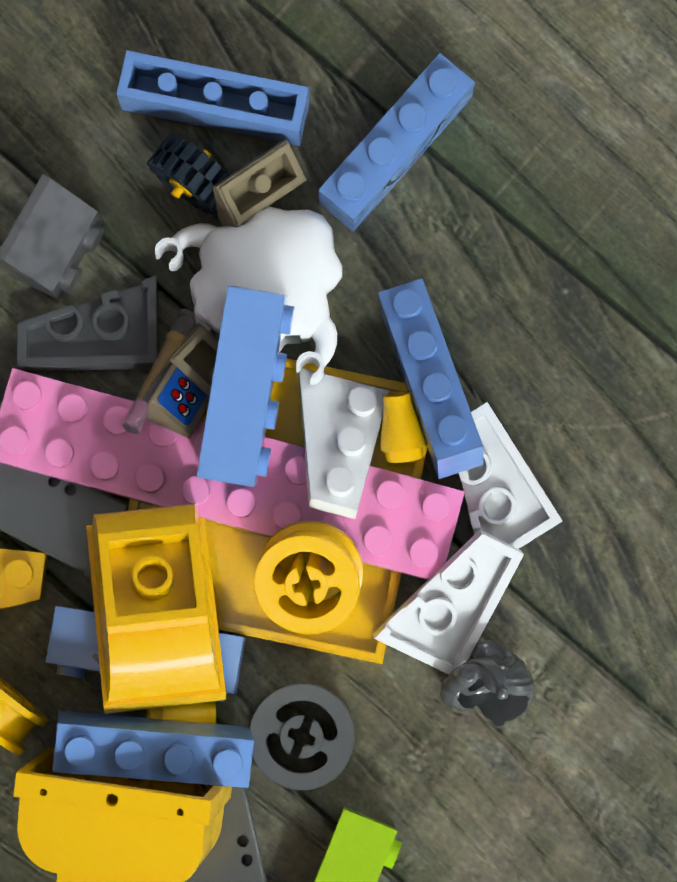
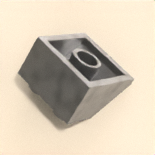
M42 174L0 248V262L10 276L59 301L64 291L70 293L76 286L82 269L78 266L86 251L93 253L99 245L104 234V229L100 227L103 221L97 210L51 178Z

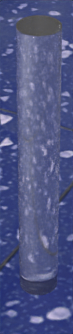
M181 309L122 424L123 428L133 434L140 433L148 417L149 400L172 365V362L169 360L170 356L192 330L196 322L194 312L188 309Z

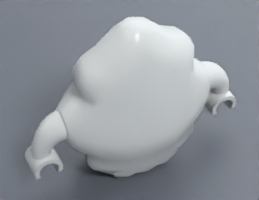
M269 206L257 212L245 224L237 228L233 226L216 227L207 223H198L183 228L172 238H163L156 244V259H160L162 254L169 250L177 253L169 263L170 271H177L181 268L184 261L183 250L185 248H200L199 257L202 267L190 281L196 324L200 323L218 341L228 286L288 295L287 305L295 306L290 335H281L279 352L286 344H301L313 339L316 346L315 352H304L298 357L296 373L305 364L312 363L318 367V371L312 375L310 384L314 385L322 380L324 367L334 355L338 335L336 326L330 318L326 295L336 287L342 278V264L335 253L333 229L323 215L311 210L285 211Z

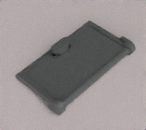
M0 463V530L84 573L85 577L91 579L86 526L92 525L94 514L126 511L129 504L104 491Z
M232 787L231 798L224 805L219 838L193 875L185 882H267L246 788Z

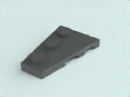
M157 276L141 280L140 285L119 292L115 289L100 294L101 298L73 307L68 305L17 323V369L29 373L159 369Z

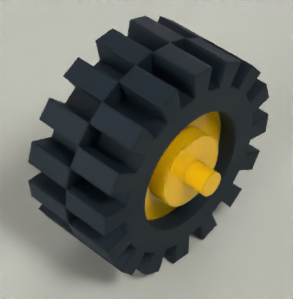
M173 133L168 134L146 163L150 167L149 169L157 175L156 177L168 185L172 190L171 194L178 199L181 196L183 199L190 201L196 208H200L203 212L211 215L217 210L213 186L230 176L227 171L221 169V166L216 161L210 159L211 154L204 149L201 152L191 142L187 143L184 138L177 137Z

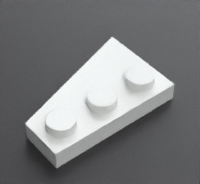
M302 368L298 372L297 378L301 398V423L304 432L309 507L356 519L383 417L384 404L382 396L388 394L389 390L324 374L319 383L311 385L310 379L315 371Z
M486 402L471 412L483 444V465L460 472L459 476L465 491L464 494L474 535L481 530L519 549L563 521L492 408Z
M479 530L430 580H427L372 633L374 639L450 674L455 668L461 666L469 659L523 558V552Z

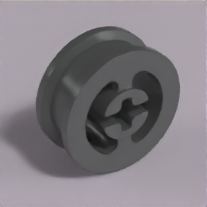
M297 683L274 691L259 705L250 724V730L254 738L252 756L256 765L267 778L288 789L311 790L331 782L346 767L354 748L355 728L348 708L336 694L315 684ZM294 701H309L320 705L331 715L335 722L337 736L334 739H328L324 735L323 726L318 719L314 718L309 734L316 737L315 743H306L302 748L299 758H309L319 751L327 755V761L313 770L299 771L286 767L278 761L270 748L269 735L276 733L280 736V742L285 752L289 755L291 754L296 738L289 735L290 729H299L304 722L306 714H298L291 717L288 721H283L279 718L278 712L281 707Z

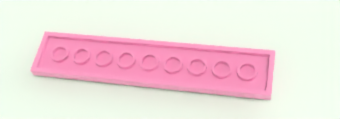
M12 368L0 408V463L158 507L196 504L199 516L206 520L272 537L281 528L299 521L328 523L337 527L351 538L361 554L363 563L424 580H430L447 561L465 491L369 466L356 519L310 508L305 468V448L267 437L264 438L263 447L271 448L267 477L258 476L254 487L197 478L205 420L200 421L189 439L148 420V405Z

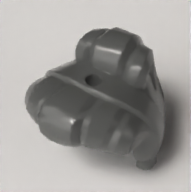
M485 640L475 646L471 660H467L461 666L455 668L442 681L440 696L444 703L462 711L472 710L477 705L484 717L493 722L495 728H502L505 721L515 720L527 711L534 695L535 684L532 674L522 659L499 642Z

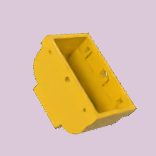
M187 504L94 514L92 525H87L86 530L104 713L109 714L226 700L205 518L199 516L197 505Z
M48 747L16 772L13 797H19L17 832L20 845L34 864L48 872L57 874L56 882H185L193 875L216 844L222 828L224 805L231 798L232 787L205 784L206 788H202L200 784L52 772L54 748Z

